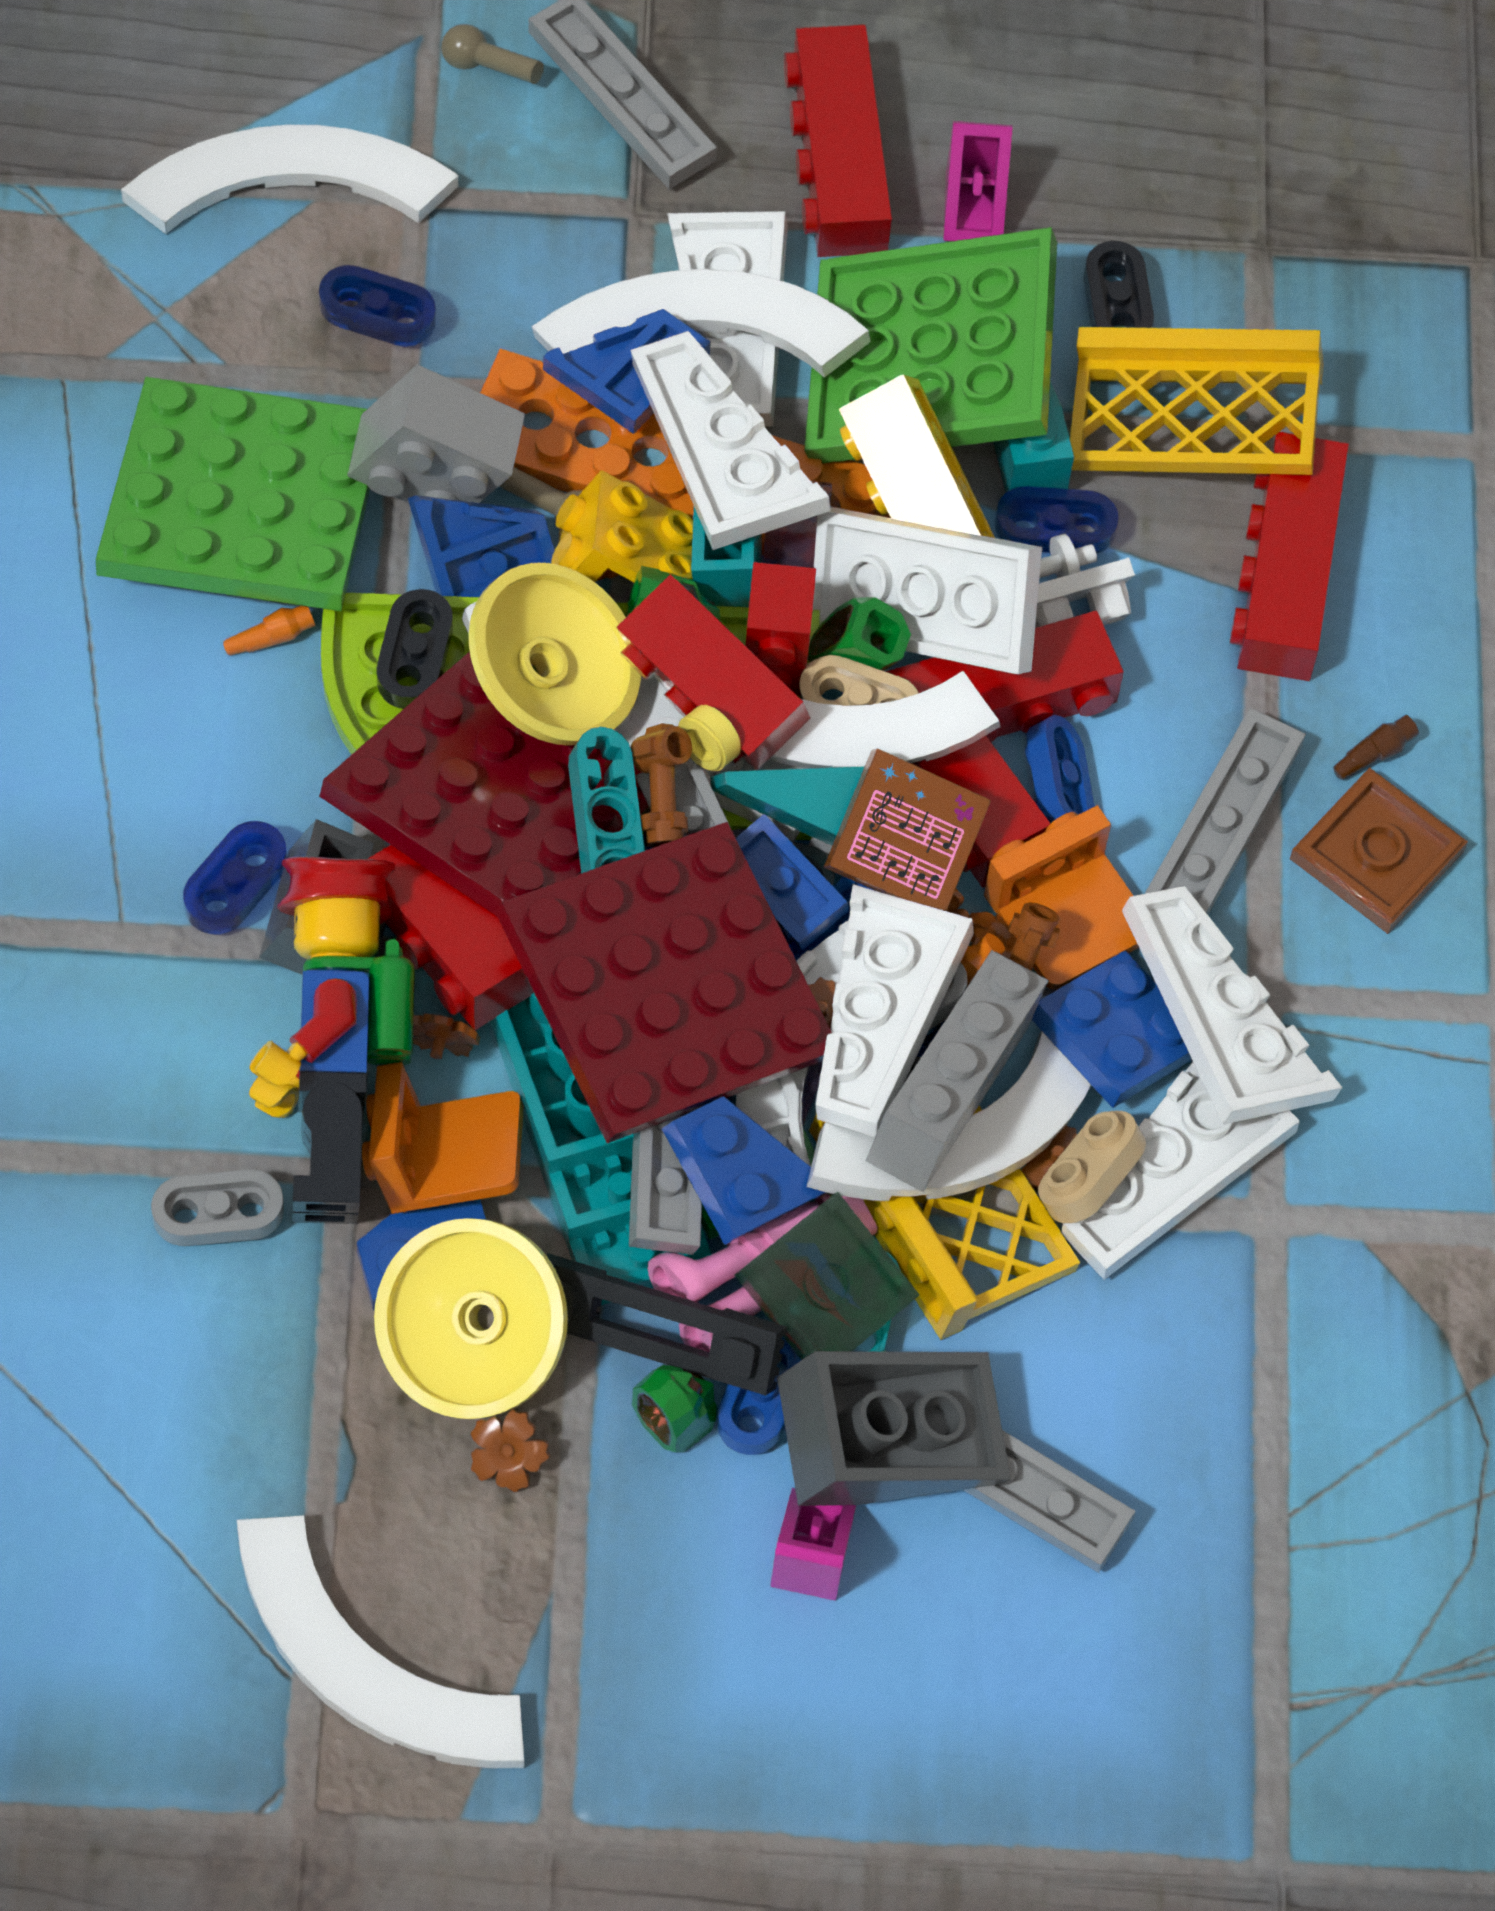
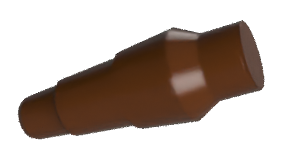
M1404 715L1393 723L1381 724L1350 749L1346 756L1334 765L1335 775L1341 780L1346 779L1377 760L1382 762L1401 753L1406 743L1419 735L1415 722L1408 715Z

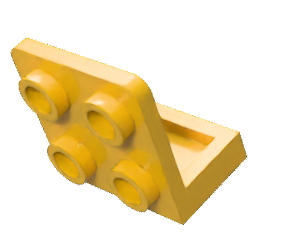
M601 470L579 496L575 494L570 495L559 509L555 520V525L559 528L558 545L553 553L551 564L573 569L594 582L598 580L607 568L634 582L641 566L656 568L666 573L693 580L691 573L693 520L684 512L672 510L647 496L634 484L621 481Z

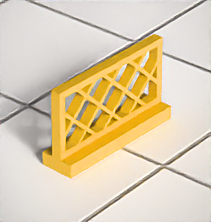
M1078 328L1076 346L1078 368L1070 443L1074 455L1072 470L1313 474L1320 385H1322L1324 367L1320 330ZM1091 381H1117L1126 388L1104 406L1090 394ZM1159 382H1178L1186 389V391L1165 407L1147 392ZM1219 383H1239L1246 390L1245 393L1225 408L1208 393ZM1279 384H1306L1305 394L1286 409L1269 392ZM1138 399L1154 415L1131 432L1115 415ZM1198 400L1214 416L1191 433L1175 417ZM1258 401L1275 417L1252 434L1236 417ZM1089 409L1093 414L1087 418V413ZM1302 414H1303V424H1301V423L1297 420V418H1298L1299 416H1301ZM1103 424L1121 439L1107 451L1084 450L1085 438ZM1164 425L1181 440V442L1167 452H1152L1142 443ZM1224 426L1242 441V443L1228 453H1213L1203 444V442ZM1287 427L1301 440L1300 454H1274L1264 443Z
M980 1106L977 1107L974 1114L982 1111ZM817 1113L809 1129L816 1143L825 1123L824 1121L817 1120ZM1020 1168L989 1184L1012 1193L1019 1204L1015 1217L980 1206L985 1186L975 1189L972 1203L952 1196L928 1199L926 1195L909 1197L891 1196L889 1201L863 1199L877 1226L875 1237L884 1251L888 1252L897 1261L901 1270L902 1280L940 1340L962 1331L967 1320L1076 1272L1080 1264L1079 1259ZM917 1202L924 1204L923 1209H921ZM932 1207L967 1218L962 1241L936 1233L929 1222ZM1025 1215L1030 1222L1024 1220ZM976 1221L1011 1233L1005 1255L970 1244ZM1022 1236L1044 1243L1055 1261L1039 1267L1014 1259L1019 1237ZM951 1255L957 1257L956 1263H955V1261L953 1260V1258H952ZM965 1260L1001 1271L997 1286L976 1295L962 1274ZM1009 1274L1017 1276V1278L1008 1281Z

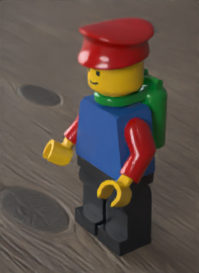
M290 857L282 860V865L290 874V885L287 894L279 902L277 908L282 913L294 916V948L301 957L308 959L303 964L301 1029L290 1038L292 1045L287 1051L273 1041H268L257 1052L249 1065V1069L258 1078L252 1084L249 1095L256 1101V1108L275 1118L289 1116L299 1099L298 1113H302L301 1135L303 1144L310 1153V1175H294L292 1223L357 1224L360 1207L362 1114H364L367 1063L378 1066L402 1062L403 1065L411 1063V1055L413 1054L415 968L411 960L403 957L402 948L399 947V942L396 939L386 941L385 956L372 957L379 947L380 908L388 903L385 881L395 871V864L393 862L374 859Z

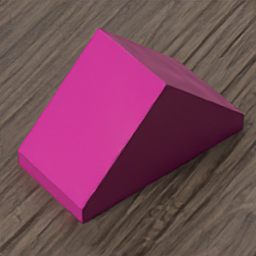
M953 121L946 169L943 241H958L1004 233L1012 125Z
M792 1488L777 1541L770 1587L836 1601L856 1505L798 1506L795 1488Z

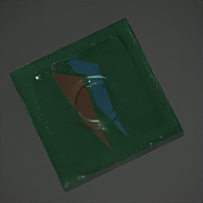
M839 1192L830 1196L734 1274L771 1322L787 1326V1332L783 1337L801 1360L815 1351H853L919 1296V1293Z

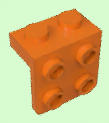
M1098 805L1079 815L1076 812H1069L1058 817L1047 827L1043 834L1025 843L1021 839L1014 840L1000 848L994 854L992 860H990L984 897L995 913H998L1003 918L1008 927L1014 913L1020 914L1023 905L1029 902L1038 903L1052 909L1060 918L1056 927L1060 929L1054 948L1042 945L1033 966L1038 975L1049 980L1046 987L1052 990H1058L1123 951L1130 953L1139 948L1122 912L1129 897L1133 896V894L1105 855L1111 823Z
M402 1062L377 1066L375 1094H369L366 1099L371 1138L370 1141L364 1142L362 1145V1161L367 1178L370 1181H378L392 1214L510 1194L517 1189L520 1174L524 1105L517 1092L506 1091L421 1106Z

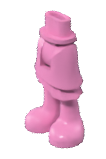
M824 1194L815 1199L814 1202H809L728 1243L727 1248L707 1257L694 1260L679 1253H661L648 1262L649 1278L655 1290L698 1302L714 1289L750 1270L759 1277L734 1293L707 1306L720 1310L728 1308L754 1316L781 1299L792 1303L798 1296L805 1297L772 1261H804L816 1283L820 1282L806 1257H794L782 1244H814L832 1273L846 1258L859 1250V1243L877 1233V1226L863 1199L839 1195L833 1198L828 1194ZM679 1323L680 1336L685 1345L710 1352L713 1333Z

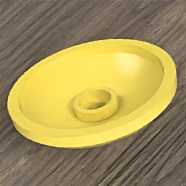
M529 563L517 566L503 573L489 584L475 604L469 625V650L477 679L495 708L514 726L536 739L557 745L571 746L576 745L582 734L591 728L606 727L614 730L625 720L635 704L640 688L641 675L620 653L626 645L616 627L626 618L624 613L604 589L573 569L551 563ZM532 665L536 667L538 673L533 669Z
M455 1219L431 1226L417 1234L399 1250L390 1262L381 1280L375 1302L374 1324L377 1345L392 1378L408 1396L420 1405L433 1412L454 1418L477 1419L496 1416L508 1412L529 1400L542 1388L555 1370L561 1357L567 1334L568 1316L565 1294L560 1278L548 1257L531 1239L521 1232L505 1224L486 1219ZM484 1305L488 1306L494 1315L493 1324L487 1330L480 1326L477 1319L478 1312Z

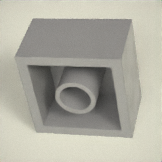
M417 364L361 415L347 476L368 485L377 494L395 497L406 503H409L407 498L415 495L480 503L512 476L525 413Z

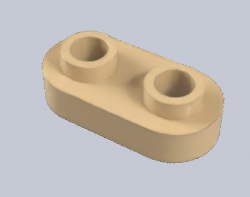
M836 655L815 659L807 665V668L803 670L800 677L801 699L821 704L843 706L872 705L896 701L919 694L915 686L902 677ZM830 689H837L843 693L836 700H827L822 697L823 693Z
M1107 1111L1094 1115L1086 1122L1055 1163L1048 1169L1039 1184L1038 1193L1054 1220L1061 1223H1075L1096 1213L1138 1162L1145 1151L1146 1139L1133 1116L1125 1111Z

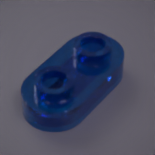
M355 265L336 267L330 270L320 282V310L324 318L334 326L403 347L415 346L424 342L435 329V301L425 288L417 284ZM347 300L356 301L358 304L356 306L349 307L341 303ZM402 318L414 320L411 323H400L397 321Z
M1021 486L1009 490L999 500L995 517V530L998 537L1002 540L1042 547V552L1050 553L1051 537L1066 534L1075 549L1092 544L1096 554L1106 550L1113 543L1119 516L1114 503L1107 496L1096 491ZM1027 521L1033 524L1034 527L1023 528L1016 525V523ZM1088 525L1095 531L1081 532L1076 527Z
M249 821L237 825L224 837L185 884L183 890L184 910L188 921L193 927L201 932L217 935L234 930L245 920L282 876L284 869L282 860L287 858L286 843L280 831L265 822ZM254 855L266 859L259 866H250L245 863L247 858ZM212 901H222L227 904L223 910L216 912L206 908V905Z

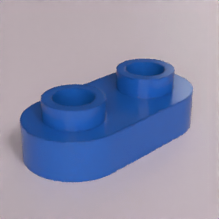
M1052 715L1031 726L1027 732L1025 754L1031 766L1036 794L1035 803L1050 824L1066 813L1076 812L1079 815L1095 807L1084 745L1072 724L1059 715Z
M788 1328L786 1334L782 1336V1340H785L784 1348L779 1352V1354H782L781 1362L786 1366V1370L779 1373L778 1376L809 1356L803 1339L796 1332ZM777 1377L774 1379L777 1382L776 1389L766 1396L728 1384L719 1405L717 1428L723 1442L732 1450L741 1454L756 1455L768 1451L780 1439L785 1423ZM752 1416L757 1418L762 1423V1426L756 1431H746L740 1427L738 1422L744 1417Z

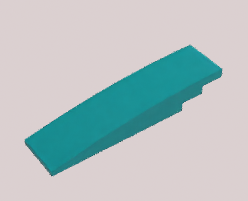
M532 993L530 997L496 1016V1018L490 1021L512 1089L520 1095L524 1105L523 1121L571 1259L605 1270L609 1276L654 1289L649 1278L648 1262L655 1256L667 1251L629 1247L633 1134L608 1144L606 1143L535 993ZM702 1226L700 1247L693 1255L679 1254L694 1260L712 1255ZM602 1299L601 1305L608 1304L611 1302Z

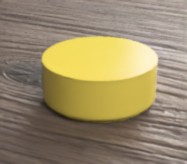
M700 705L680 720L678 727L683 728L688 733L692 742L690 758L700 767L710 771H719L740 754V739L734 726L717 709L708 705Z

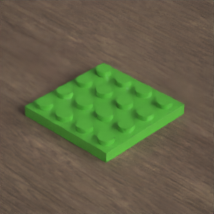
M1052 227L820 260L817 295L841 308L868 329L871 342L826 377H823L811 367L804 450L807 457L821 459L822 464L854 460L841 437L840 428L846 424L839 408L903 374L919 379L951 447L1047 435L1058 243Z
M145 377L95 559L96 576L342 611L370 493L368 485L347 476L360 418L367 409Z

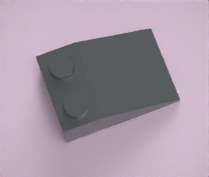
M815 1351L777 1377L798 1506L861 1505L999 1485L1011 1480L988 1352Z

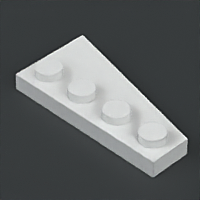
M785 211L667 213L679 270L714 269L740 271L784 281L788 230ZM730 329L728 333L698 331L700 335L711 342L709 356L730 379L735 393L746 406L750 404L764 419L765 426H773L779 348L770 343L763 342L762 336L734 329Z
M689 331L631 350L635 371L713 550L830 511L827 493L817 482L812 483L802 472L798 459L785 444L780 446L765 428L764 419L751 404L746 406L733 390L730 379Z
M853 884L850 898V917L848 928L845 929L842 945V964L839 982L836 983L832 1004L833 1017L830 1029L832 1033L827 1035L815 1106L817 1120L875 1137L886 1110L908 1076L974 934L973 919Z
M1185 886L1129 897L1122 909L1124 917L1223 1125L1334 1101L1343 1087L1329 1070L1321 1073L1305 1052L1309 1047L1307 1041L1294 1025L1286 1028L1266 1003L1270 996L1268 991L1256 976L1250 978L1237 966L1230 957L1234 948Z
M1192 1062L1185 1072L1182 1071L1167 1090L1166 1097L1148 1119L1145 1118L1139 1125L1146 1139V1147L1138 1162L1096 1213L1079 1222L1063 1223L1061 1233L1102 1279L1105 1280L1297 1133L1300 1120L1289 1110L1223 1125L1195 1064Z

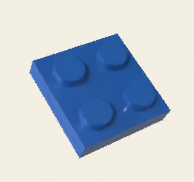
M1126 951L1119 953L1042 998L1032 1018V1021L1112 1108L1192 1061L1157 984Z

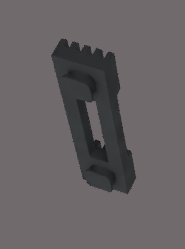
M550 1253L545 1254L554 1266L564 1290L568 1316L567 1334L669 1366L679 1367L685 1371L766 1396L776 1389L777 1382L774 1379L779 1375L780 1368L777 1367V1364L782 1359V1354H779V1352L784 1348L785 1340H782V1336L786 1334L787 1326L728 1308L725 1310L716 1309L609 1276L607 1271ZM602 1299L713 1333L710 1352L599 1318L600 1312L597 1311V1308L601 1306Z

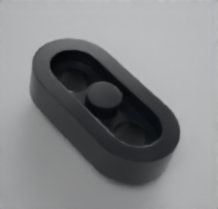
M1106 241L1095 246L1087 256L1084 270V285L1091 327L1122 325L1127 328H1152L1154 313L1145 261L1141 253L1132 245L1122 241ZM1112 275L1120 278L1121 280L1111 282L1107 280L1105 277Z
M427 589L408 591L401 595L391 608L376 672L377 687L380 695L387 703L394 707L404 709L443 674L453 632V614L448 601L437 592ZM418 624H426L432 629L426 633H419L413 631L412 627ZM405 677H412L418 680V683L413 686H403L398 681Z

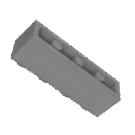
M991 950L886 1110L866 1162L924 1192L1027 1031L1049 980Z

